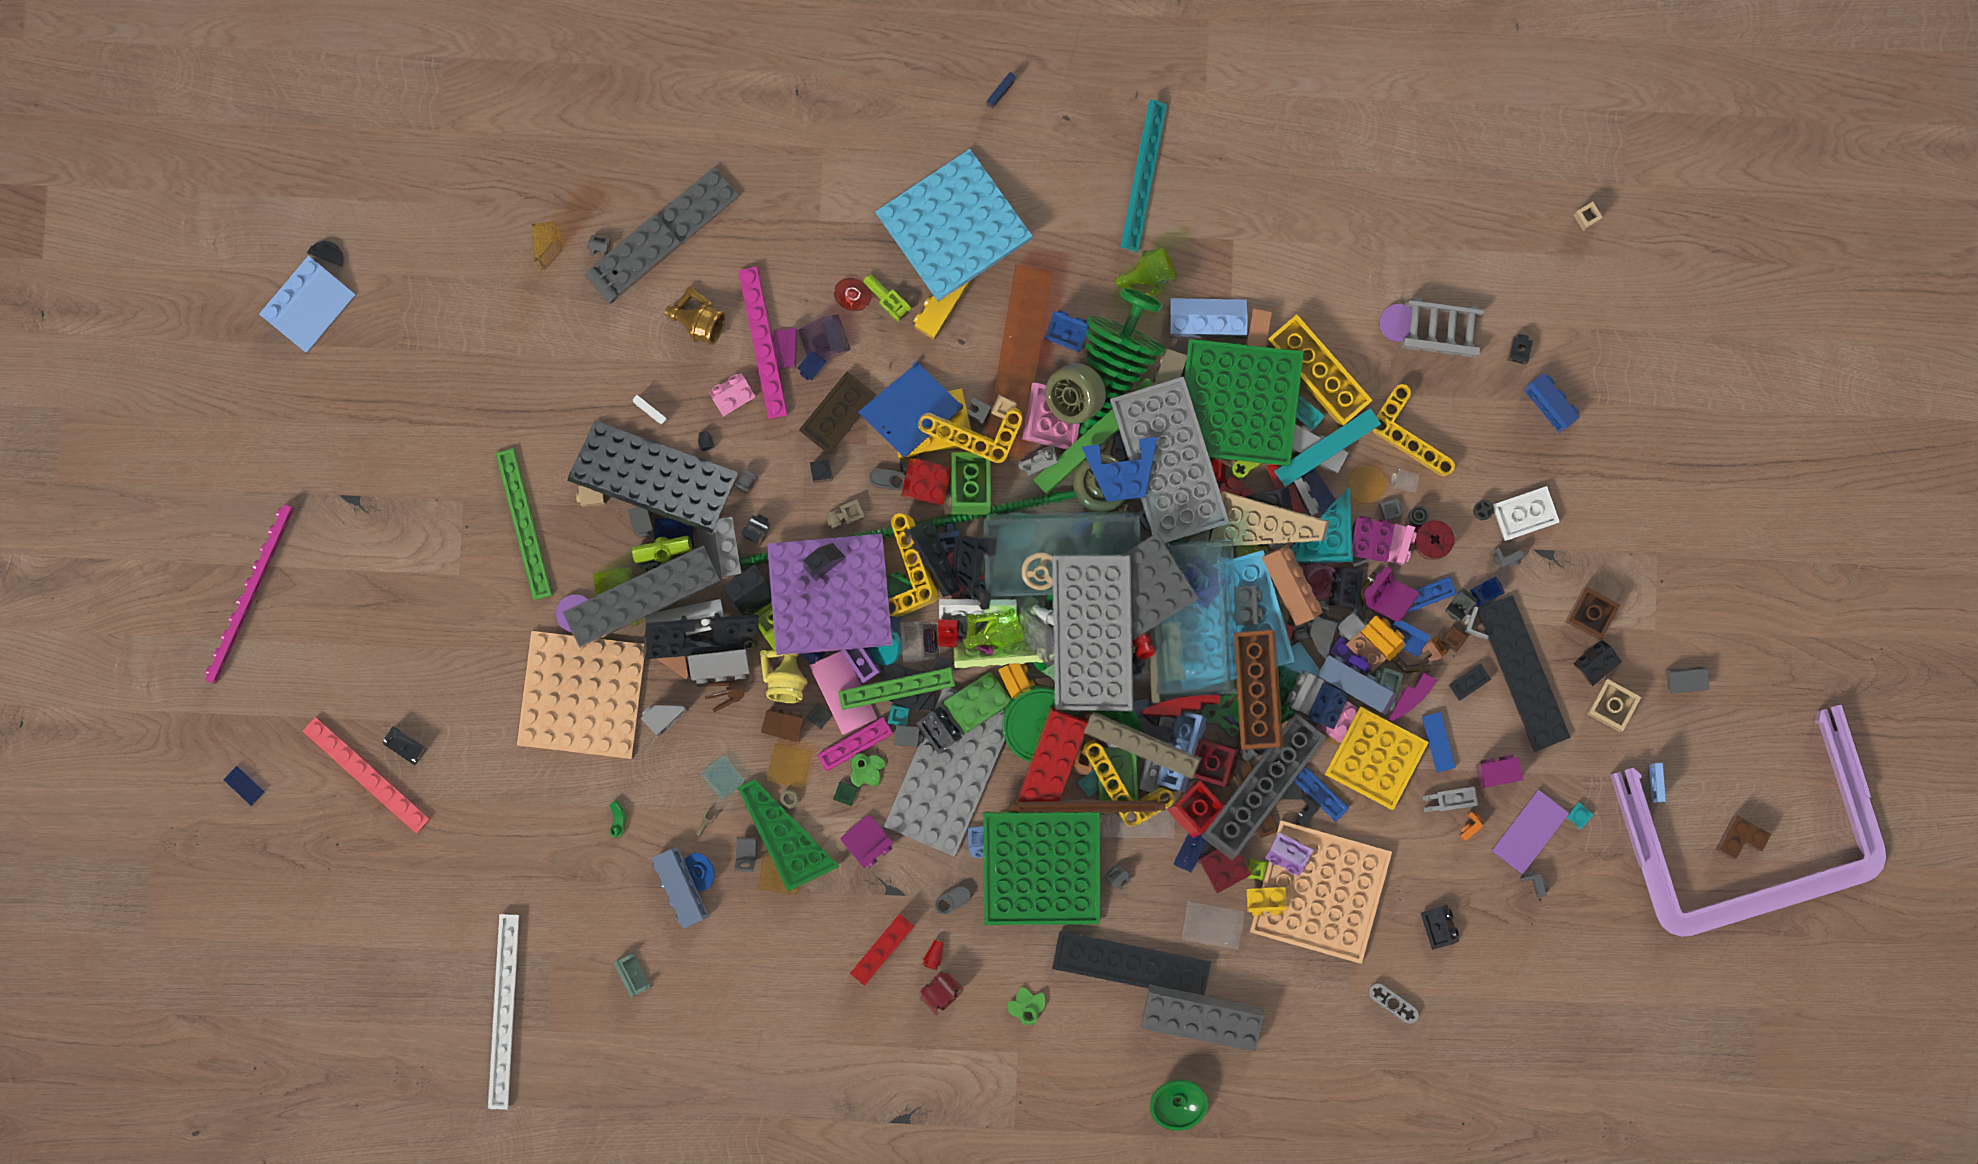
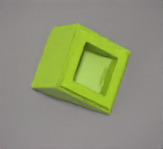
M1249 859L1248 869L1251 876L1247 878L1264 881L1269 862Z

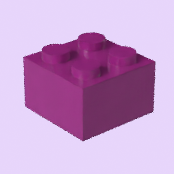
M1512 754L1499 757L1500 761L1497 762L1494 761V758L1480 761L1481 765L1476 766L1480 788L1523 780L1519 757L1514 758Z

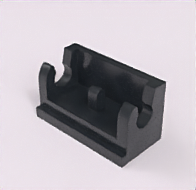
M392 726L383 740V745L414 766L427 749L395 726Z

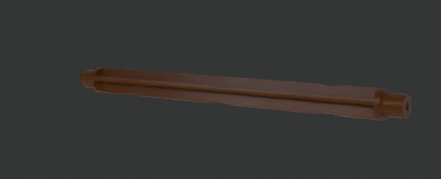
M1158 800L1010 803V812L1018 813L1158 812L1166 810L1165 802H1158Z

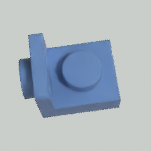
M983 826L968 828V848L971 857H983Z

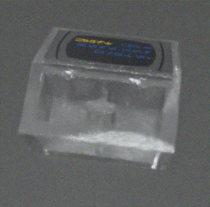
M917 621L900 623L903 663L936 661L937 656L941 657V649L937 644L938 622Z

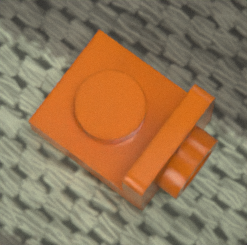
M1469 812L1467 814L1474 824L1468 823L1461 829L1463 833L1459 836L1463 841L1468 840L1484 827L1481 824L1483 820L1477 813Z

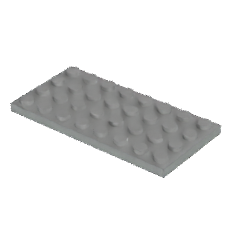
M1184 376L1111 398L1110 402L1129 461L1141 459L1139 439L1157 437L1158 440L1146 497L1141 498L1152 536L1158 532L1163 542L1168 543L1229 524Z
M1053 555L1055 710L1132 711L1131 555Z
M949 687L942 690L935 709L941 707L948 713L950 721L959 729L962 738L938 754L923 734L922 743L917 748L884 827L955 857L1003 746L1005 737L1002 730L1004 710L966 734L943 704L945 700L959 692Z

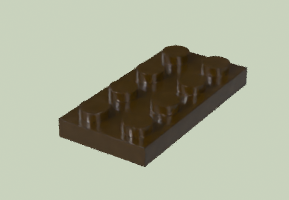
M847 371L801 426L799 431L829 455L861 416L858 412L877 395Z

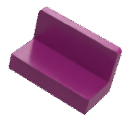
M775 329L774 347L778 367L796 368L797 329Z

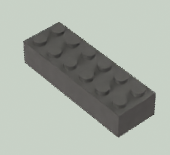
M1149 985L1141 1028L1256 1052L1264 1017V1007Z

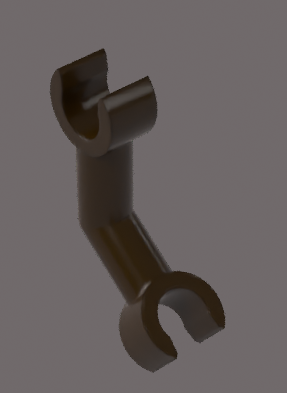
M1374 572L1371 573L1361 587L1360 598L1363 605V615H1365L1364 609L1367 606L1364 594L1367 587L1371 586L1375 581L1376 574Z
M1398 654L1391 660L1404 673L1430 672V670L1424 671L1422 669V665L1429 663L1428 661L1407 666Z

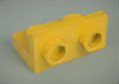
M1285 887L1246 889L1247 912H1252V916H1263L1266 911H1271V915H1283V911L1287 910Z

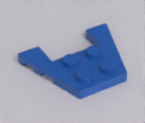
M1157 437L1139 439L1140 460L1102 464L1099 444L1082 446V450L1107 502L1146 497L1158 441Z

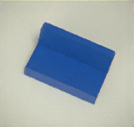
M1394 620L1390 627L1394 632L1398 630L1405 637L1403 639L1405 642L1403 650L1416 657L1420 655L1431 637L1402 620L1399 622Z

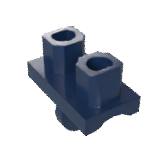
M954 523L946 524L944 526L945 533L938 534L946 556H948L947 550L954 549L955 537L960 536L959 530L956 529Z

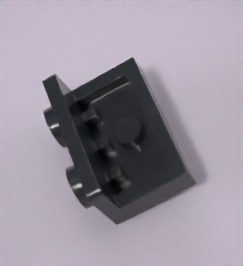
M1601 640L1594 644L1588 652L1581 655L1574 663V666L1581 671L1588 683L1594 686L1622 661L1608 643Z

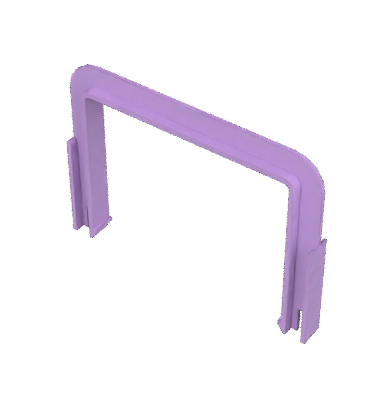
M1842 705L1830 707L1837 731L1834 732L1827 709L1817 711L1815 724H1819L1860 852V858L1685 913L1680 909L1639 780V778H1642L1641 774L1634 768L1624 770L1631 794L1627 793L1621 772L1610 774L1656 917L1665 930L1681 937L1692 936L1868 882L1877 877L1882 871L1886 861L1885 845L1869 797L1871 795Z

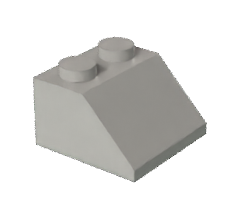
M649 706L642 712L644 716L641 719L656 736L660 737L687 712V709L683 706Z

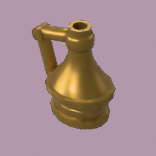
M691 286L686 288V292L678 300L676 306H667L665 310L666 317L672 321L682 323L693 342L702 341L708 345L715 344L725 325V312L713 308V302L698 293ZM691 297L702 304L693 309H682Z

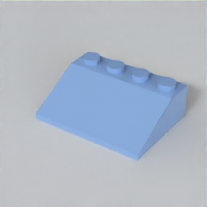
M308 256L259 315L304 352L308 353L356 295Z

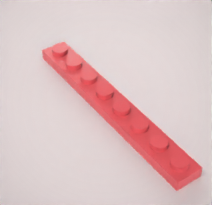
M317 717L303 730L311 740L416 834L430 820Z

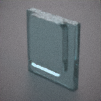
M725 755L721 756L700 773L721 801L746 782Z

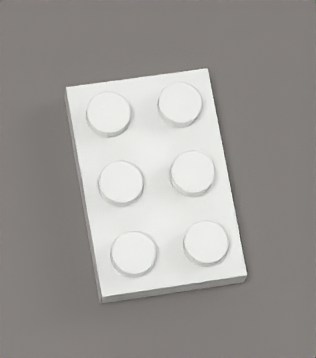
M1547 486L1493 504L1494 513L1504 541L1560 522Z

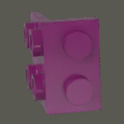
M1367 516L1356 518L1353 526L1355 528L1352 540L1353 556L1381 562L1388 561L1395 525L1390 524V521L1379 519V522L1372 521Z
M1387 566L1376 575L1375 581L1371 586L1367 587L1364 594L1367 607L1397 622L1402 620L1419 596L1418 591L1394 580L1393 571Z
M869 815L865 816L841 837L842 843L863 868L866 866L871 868L878 862L876 858L880 854L885 856L893 849L891 847L893 842Z

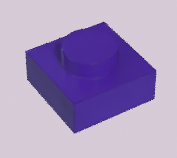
M1351 655L1349 662L1366 673L1369 672L1371 666L1367 663L1368 659L1361 655L1357 657Z

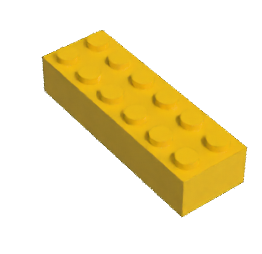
M1297 314L1268 338L1267 344L1271 348L1304 351L1301 382L1340 427L1346 425L1373 401Z

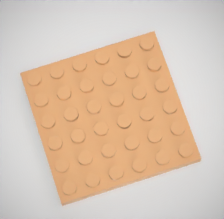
M531 631L517 745L632 759L645 660L643 657L644 644L599 639L579 648L574 636Z
M1280 820L1276 836L1280 832L1313 851L1300 876L1291 874L1285 868L1274 865L1269 861L1262 888L1285 887L1287 910L1283 911V915H1271V911H1266L1263 916H1254L1249 932L1362 964L1392 852Z

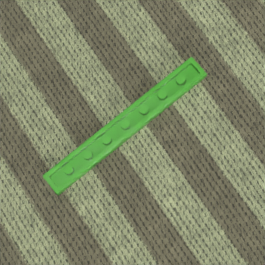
M1146 378L1132 392L1154 386L1149 378ZM1113 409L1057 458L1058 463L1047 467L1034 479L1046 495L1087 459L1082 446L1099 444L1101 447L1119 431Z
M515 449L497 452L495 454L533 600L553 596Z

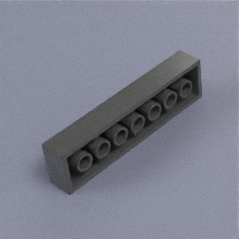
M701 546L565 610L563 615L579 648H582L719 583L720 579L704 546Z
M1296 713L1282 729L1283 748H1269L1265 751L1201 836L1230 860H1233L1326 738L1325 735Z

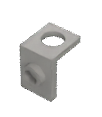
M1473 607L1471 614L1467 613L1464 624H1466L1464 632L1486 640L1489 637L1488 635L1471 629L1478 611V607Z

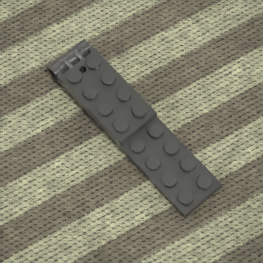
M715 167L712 168L661 212L652 216L598 261L595 266L585 273L586 278L609 304L613 303L739 198V195Z

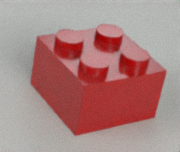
M909 459L901 497L935 506L943 505L951 468L920 459Z
M1199 780L1192 784L1167 811L1194 838L1202 834L1224 806Z

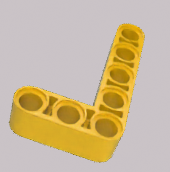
M1397 385L1376 416L1379 421L1385 423V430H1378L1376 427L1372 431L1442 477L1450 475L1455 468L1452 459L1394 423L1411 395V390L1407 385ZM1397 390H1404L1406 397L1399 398L1396 394ZM1388 405L1394 406L1396 413L1389 414L1386 411V407ZM1394 431L1399 432L1402 436L1401 440H1394L1392 433ZM1415 442L1418 449L1411 451L1408 448V443ZM1426 452L1432 453L1434 456L1433 461H1427L1424 458V454ZM1441 463H1448L1450 470L1448 472L1442 471L1440 468Z
M1017 408L1008 409L994 440L932 413L921 415L918 425L924 433L993 462L1001 463L1006 459L1021 425L1022 413ZM1015 413L1019 416V419L1016 422H1011L1008 416ZM928 418L932 420L933 425L925 427L922 421ZM948 426L951 432L946 435L942 434L940 428ZM1008 431L1011 433V438L1005 440L1001 437V433ZM964 433L968 436V440L961 442L958 439V435ZM978 441H983L986 447L980 450L975 444ZM999 448L1003 450L1004 454L1001 457H996L993 451Z
M899 513L893 516L891 525L913 589L888 599L891 617H901L936 602L939 597L937 586L931 578V570L927 567L925 568L922 563V555L919 551H915L912 546L913 540L911 539L909 545L906 542L908 537L904 531L915 526V522L911 516ZM904 518L905 525L901 527L900 522ZM916 554L917 561L914 563L913 556ZM923 572L924 576L923 579L920 581L919 574ZM927 590H929L930 595H929V597L926 599V598H925V592H926ZM912 597L913 603L909 606L908 599ZM893 604L896 605V610L894 613H892L891 607Z
M1095 740L1088 741L1084 746V752L1111 800L1117 801L1118 797L1126 796V801H1132L1102 746ZM1092 746H1097L1098 752L1094 755L1089 754V749ZM1101 763L1108 764L1105 771L1098 770V766ZM1111 779H1116V786L1109 788L1108 782ZM1160 787L1137 801L1158 800V802H1165V807L1168 808L1174 802V795L1168 788ZM1163 793L1169 794V798L1166 801H1160V796ZM1161 811L1134 812L1136 815L1131 821L1126 819L1127 814L1130 812L1118 813L1126 825L1134 827Z

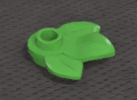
M861 753L854 755L851 759L853 770L850 777L852 783L857 788L864 782L871 786H878L881 779L879 770L886 766L885 761L877 755H870L868 757ZM863 760L864 765L859 767L858 762Z
M1021 987L1017 993L1016 1001L1007 1003L1008 1011L1012 1016L1018 1017L1023 1024L1033 1025L1038 1020V1013L1045 1007V996L1043 993L1033 996L1026 988ZM1026 1012L1032 1013L1031 1019L1025 1018Z

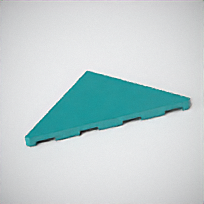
M1347 488L1319 518L1329 521L1325 540L1296 542L1290 548L1294 552L1298 564L1353 561L1350 488Z

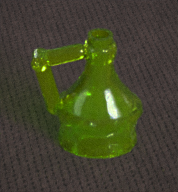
M1159 246L1155 250H1144L1136 266L1128 273L1120 274L1115 278V282L1119 289L1122 287L1134 289L1131 284L1135 283L1153 286L1154 288L1147 295L1154 298L1164 290L1163 285L1169 280L1174 281L1177 275L1166 248Z
M1009 609L1008 612L1003 613L992 612L978 615L969 614L967 616V636L962 639L966 650L975 649L978 645L984 644L1007 650L1016 642L1024 641L1021 625L1014 609ZM988 621L986 626L975 634V624Z

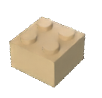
M1605 679L1586 714L1618 732H1622L1641 697L1609 679Z

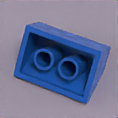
M1543 373L1523 390L1560 434L1580 418L1578 416L1579 411L1573 404L1569 405L1565 400L1567 397L1563 391L1557 390L1553 385L1555 384L1553 379L1549 375L1545 376Z

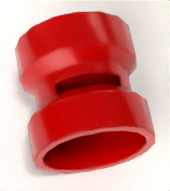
M1144 633L1132 640L1133 646L1137 649L1136 656L1138 659H1146L1156 653L1154 646L1151 645L1152 639L1148 633Z

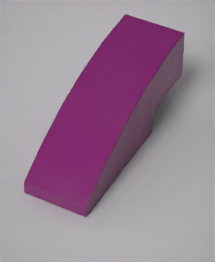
M1422 673L1414 688L1405 687L1387 720L1391 722L1416 707L1431 691L1437 680Z

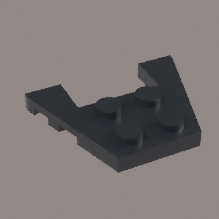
M972 536L955 537L953 574L964 588H968L971 591L970 596L980 602L979 607L982 610H987L990 607L991 593L979 585L982 576L981 566L984 554L988 556L995 555L997 539Z
M937 656L932 671L953 667L955 662ZM895 662L890 665H883V682L922 674L923 672L896 664ZM934 691L888 701L920 711Z

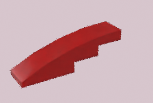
M1197 695L1161 702L1143 709L1140 712V716L1144 714L1154 717L1179 718L1181 710L1199 711L1201 704L1218 705L1220 703V695Z

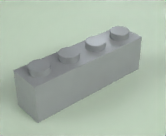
M1295 424L1292 452L1300 455L1326 437L1321 434L1316 436L1311 433L1312 430L1304 425L1300 427ZM1346 448L1318 466L1337 475L1348 455V452L1345 451Z

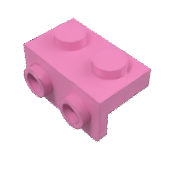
M742 373L732 375L728 378V381L714 386L709 392L723 417L756 397Z
M1394 524L1388 562L1402 566L1405 561H1409L1411 551L1408 549L1410 543L1414 544L1417 533L1414 532L1415 527L1407 525L1405 527Z
M1346 701L1334 729L1320 723L1317 724L1316 729L1326 733L1337 742H1342L1359 708Z

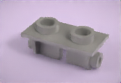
M1050 445L1024 457L1018 464L1019 468L1026 470L1028 476L1058 463L1054 446Z

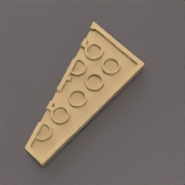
M1224 491L1221 492V497L1229 524L1213 528L1209 547L1325 540L1329 521Z

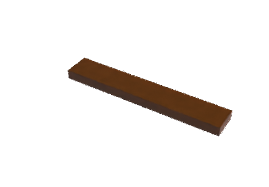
M1231 727L1229 729V732L1231 734H1235L1236 729L1234 727ZM1225 729L1217 731L1221 743L1239 748L1241 744L1239 734L1231 737ZM1240 754L1238 755L1234 770L1238 786L1253 769L1250 761L1244 760ZM1271 811L1257 828L1260 839L1276 833L1278 830Z

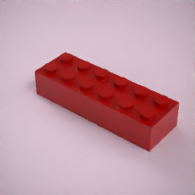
M1050 706L1015 803L1059 802L1088 724L1086 718L1063 710H1055L1054 707Z

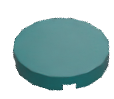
M892 630V645L868 647L872 658L881 665L895 663L902 652L900 637Z

